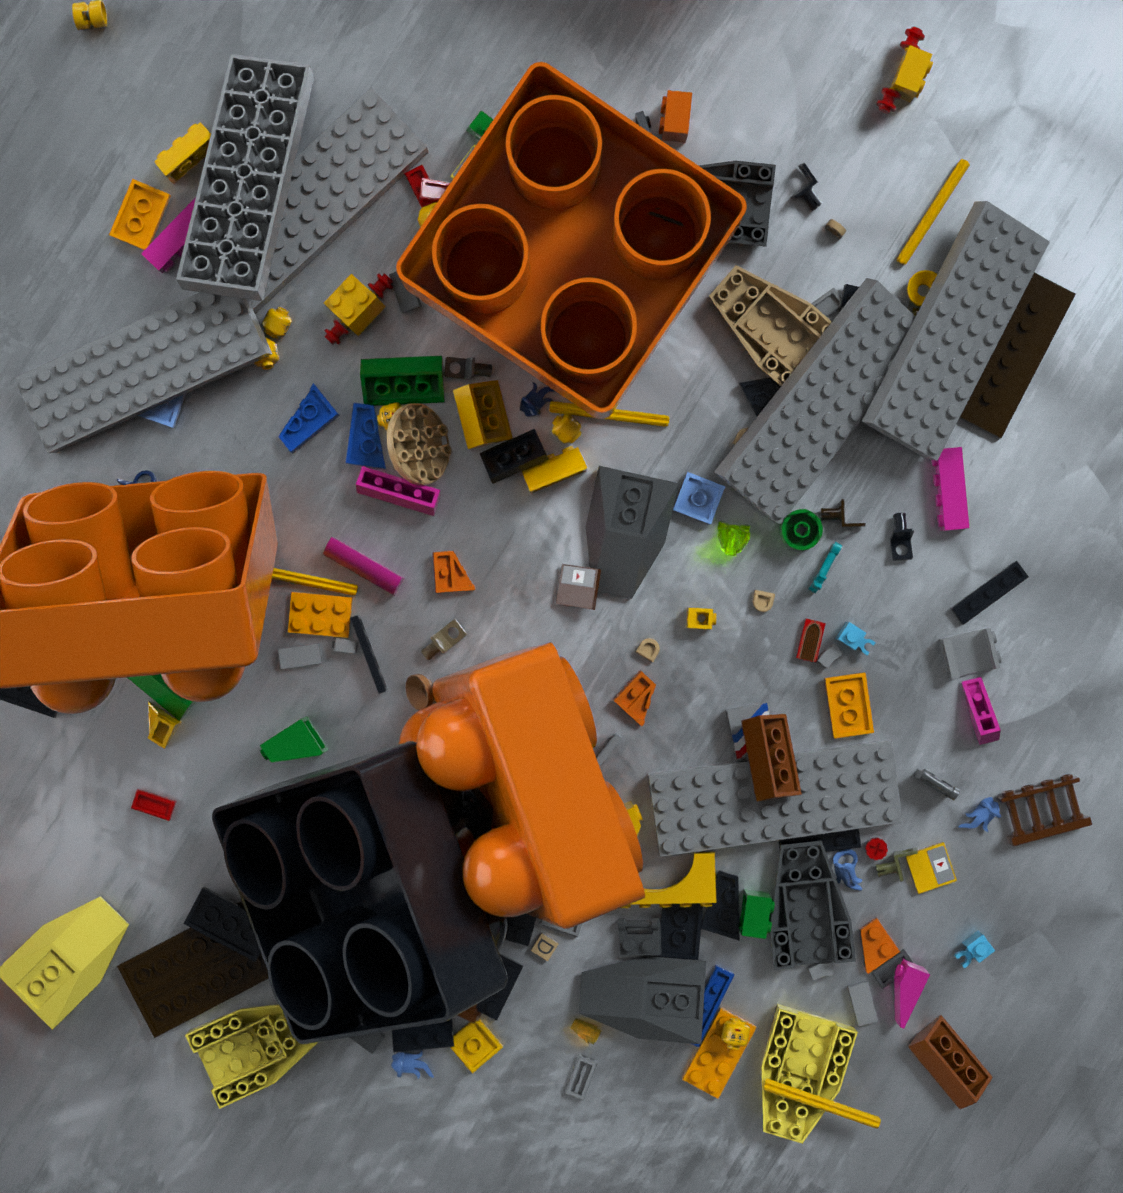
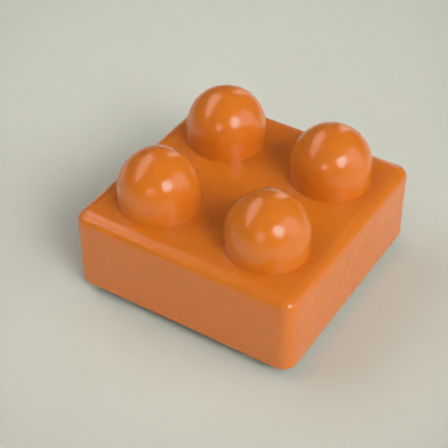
M536 62L527 69L401 255L396 265V271L408 292L594 418L604 419L614 412L728 244L742 221L747 205L740 193L548 63ZM648 212L661 214L682 222L684 227L648 214Z
M201 471L180 475L167 481L108 486L95 482L71 483L22 497L0 544V688L30 686L34 695L45 706L66 714L83 713L100 705L112 691L116 678L161 674L166 685L175 694L194 702L214 701L230 693L241 680L245 667L254 663L258 657L278 546L266 475L262 473L234 475L221 471Z
M549 642L510 652L435 680L432 686V693L436 703L420 709L407 720L401 731L399 744L409 741L416 742L419 763L424 772L435 783L456 791L478 788L493 807L492 828L490 831L481 835L477 840L474 839L473 834L467 827H464L455 834L464 856L463 882L472 901L483 911L494 916L516 917L528 914L563 929H569L645 898L644 887L639 873L643 870V858L637 834L619 794L603 778L593 750L597 744L595 723L582 685L569 662L564 657H559L553 643Z

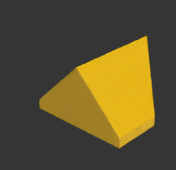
M148 701V739L165 749L182 722Z

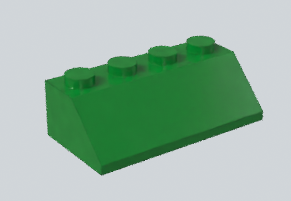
M442 355L361 359L360 380L364 404L378 406L395 402L400 404L445 403Z
M161 674L127 677L179 721L196 703L175 694L166 685Z

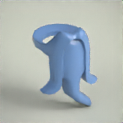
M992 797L985 798L972 813H965L969 818L975 816L976 818L971 823L961 824L958 827L976 828L983 822V829L988 832L987 825L995 816L997 818L1002 816L999 813V803L993 801Z
M851 849L838 851L833 858L837 883L839 884L842 879L847 887L862 891V887L858 885L862 882V879L858 878L855 873L858 861L856 852ZM844 855H851L854 859L852 863L844 864L838 863V860Z
M423 1050L418 1054L400 1052L392 1056L393 1062L391 1066L397 1072V1077H402L403 1073H414L419 1079L420 1072L415 1068H422L430 1077L434 1078L429 1066L425 1062L417 1060V1058L423 1055Z

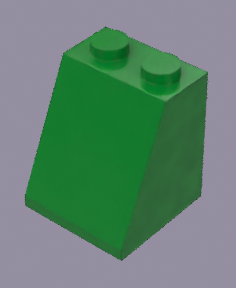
M307 716L260 745L262 756L266 761L269 759L271 763L320 756L328 751Z

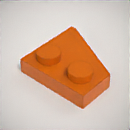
M454 551L432 552L435 593L475 590V586L470 581Z
M640 670L615 696L613 701L640 726H643L656 684Z
M877 918L859 928L865 971L868 974L900 952Z

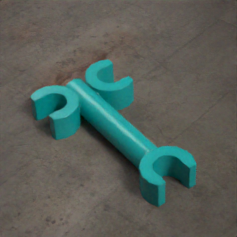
M835 542L831 546L828 556L808 590L816 593L822 588V584L827 578L826 575L842 548L841 544Z

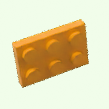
M132 179L109 235L145 250L154 239L171 195Z
M291 592L288 632L349 638L353 597Z
M866 672L824 678L833 738L874 733Z

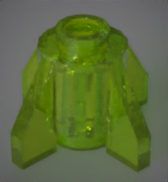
M723 521L718 522V539L721 550L726 555L736 556L737 553H741L750 540V525L738 526L729 525Z

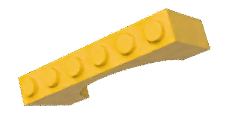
M715 851L694 852L692 867L681 881L663 889L644 888L645 898L621 908H631V905L639 904V908H650L651 904H659V907H672L671 904H680V907H691L692 903H700L701 907L712 906V903L717 901Z

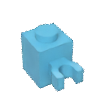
M845 622L835 638L852 650H856L859 647L861 652L867 656L870 652L865 650V644L870 643L874 646L876 643L871 639H864L866 632L850 622Z
M976 931L962 942L966 949L958 951L954 956L957 959L965 956L966 960L961 965L966 968L973 958L980 963L992 954L995 949L981 932Z

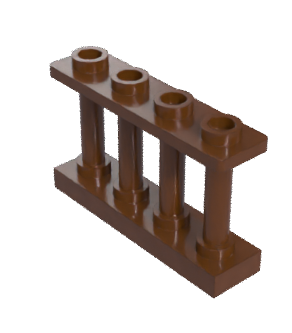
M1072 774L1060 776L1061 780L1053 781V779L1041 781L1039 786L1034 787L1033 784L1022 786L1020 791L1007 790L1002 792V796H998L997 800L1001 803L1006 802L1014 830L1012 835L1007 836L1009 844L1016 846L1092 825L1091 818L1080 812L1073 784L1080 782V778ZM1065 786L1073 814L1071 819L1064 820L1061 818L1053 790L1055 788ZM1044 791L1046 792L1053 818L1052 824L1045 826L1041 824L1034 794ZM1026 797L1033 822L1031 830L1024 831L1021 828L1014 799Z

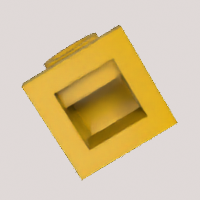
M688 607L686 628L712 629V625H716L717 615L713 613V609ZM700 614L705 616L704 622L698 621Z

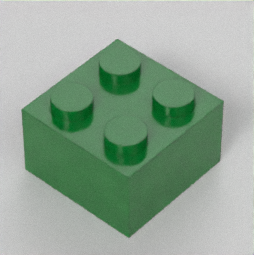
M744 889L739 920V931L742 936L766 939L767 934L771 933L772 922H770L769 916L770 913L773 914L775 902L768 892Z

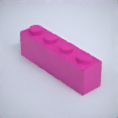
M196 197L141 253L162 274L165 271L169 272L174 267V262L178 257H182Z
M962 447L944 448L937 461L931 460L932 466L936 468L933 482L938 490V495H935L936 507H939L940 515H937L938 527H941V531L969 528Z
M362 466L356 482V491L359 494L431 516L435 515L440 500L439 489L426 485L412 484L403 478Z

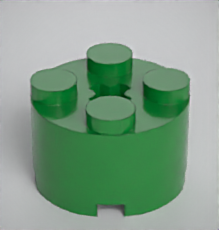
M806 509L790 512L779 527V534L783 543L797 551L814 547L819 542L823 533L821 520L813 512ZM799 524H801L802 528H805V532H802V536L800 535V533L796 532V529L799 528Z

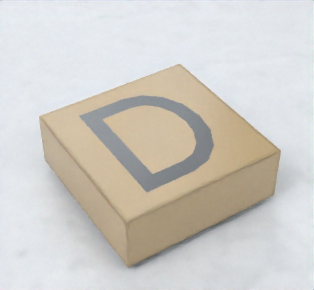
M541 932L531 951L549 961L559 943Z

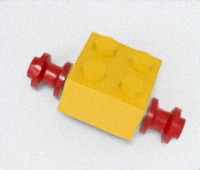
M911 27V29H906L905 35L908 37L906 41H901L900 47L906 52L902 57L891 87L882 88L883 99L878 100L876 103L879 111L890 114V112L896 111L895 100L903 99L911 102L914 97L918 98L924 88L926 81L923 79L926 78L932 68L933 62L930 60L933 54L923 51L917 46L918 42L923 41L925 38L920 28Z
M378 273L376 275L378 280L374 284H368L371 290L364 286L354 275L350 274L324 302L332 313L341 320L339 323L335 319L333 321L335 326L331 330H324L327 333L324 337L332 345L335 342L339 345L341 343L339 338L343 334H350L345 329L347 327L359 336L385 309L386 306L376 297L378 295L383 299V292L386 289L391 290L393 288L391 285L393 281L385 273L382 276Z

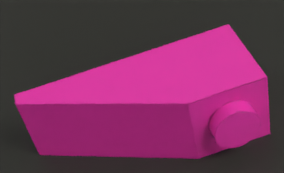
M982 677L963 681L961 684L979 745L998 741L1001 729Z
M905 959L896 967L894 976L895 1021L903 1029L930 976L924 967Z

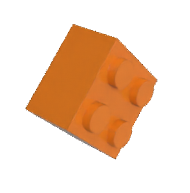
M668 90L667 97L663 96L661 114H664V117L660 118L658 133L662 134L663 141L686 143L692 102L691 92Z

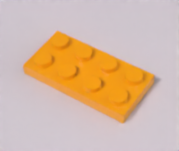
M722 1007L719 1008L682 1077L684 1081L716 1098L720 1097L757 1028L754 1024L746 1021V1024L750 1027L747 1045L740 1046L739 1050L727 1048V1043H724L721 1039L724 1023L730 1021V1018L744 1019Z

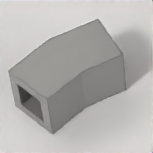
M333 637V651L357 653L358 641Z
M833 644L821 653L817 661L828 669L832 662L843 654L837 644Z
M832 962L814 963L807 967L814 981L823 976L834 975Z

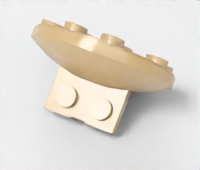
M412 403L400 407L392 415L387 429V448L394 470H397L405 480L416 485H426L437 481L445 472L449 456L452 452L449 445L447 426L443 424L439 416L428 406ZM443 436H445L447 440V444L442 445Z

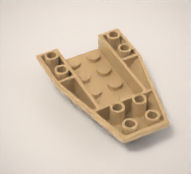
M737 265L709 295V298L755 364L780 386L783 385L832 322L811 303Z

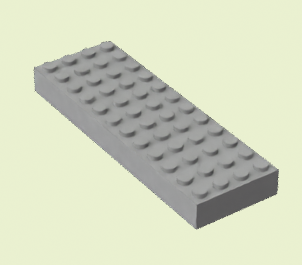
M230 54L176 278L182 290L263 301L314 81L310 65Z
M372 87L296 157L263 301L249 300L255 314L405 175L404 173L408 172L429 153L426 145Z
M975 201L862 422L925 459L937 461L1050 241L990 202Z
M866 278L714 472L767 518L780 525L863 420L916 316L878 280Z
M199 292L14 379L47 453H57L272 355V352L249 299Z
M881 740L794 753L802 795L769 801H756L749 760L648 774L659 855L664 857L902 823L903 816L892 741Z

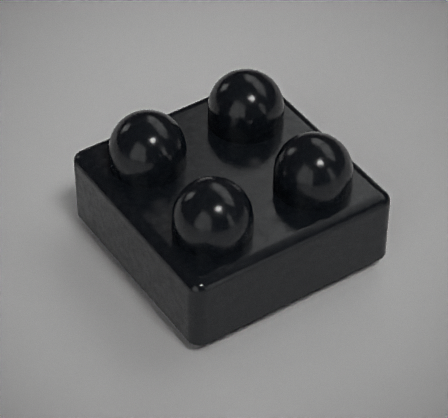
M405 742L273 784L217 807L212 812V821L224 851L228 873L240 894L268 970L273 994L283 1010L292 1036L300 1044L446 1022L501 991L507 984V972L499 953L507 934V917L494 916L479 908L468 895L463 882L464 856L454 832L462 814L461 791L444 788L428 777L419 763L416 742Z

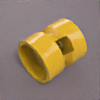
M103 0L90 1L88 5L85 2L72 4L73 19L77 30L90 29L92 25L94 28L107 27V14Z

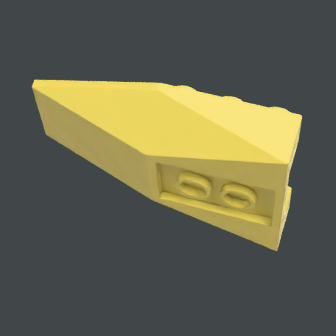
M100 896L39 928L0 966V978L53 1030L102 981L129 923Z
M279 1004L241 1008L190 1029L185 1034L193 1054L198 1052L214 1086L211 1092L219 1109L275 1084L318 1043H298L290 1032L283 1010Z
M780 1004L776 1005L761 1065L763 1132L803 1144L825 1111L763 1089L764 1081L768 1078L833 1101L840 1092L858 1032L855 1027Z

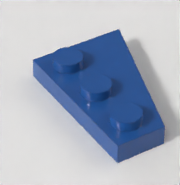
M314 383L310 387V391L305 399L303 398L299 404L300 407L294 416H291L278 436L291 453H294L339 416Z
M353 403L346 464L386 469L374 405Z

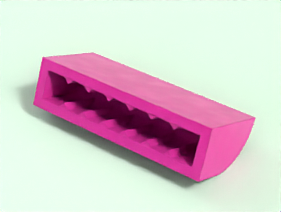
M335 537L330 538L323 552L324 556L395 596L405 579Z

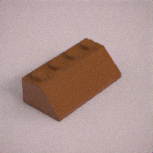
M786 714L759 715L741 720L756 801H769L802 795Z
M942 1015L938 1016L921 1030L908 1046L959 1109L977 1103L993 1078Z

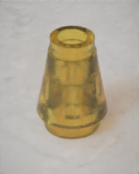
M577 1018L570 1028L586 1043L593 1045L602 1030L598 1029L597 1025Z

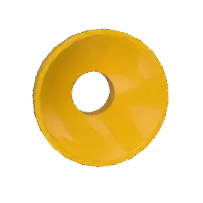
M922 270L915 273L909 279L907 295L913 304L921 307L925 297L919 295L918 287L926 285L930 290L937 273Z

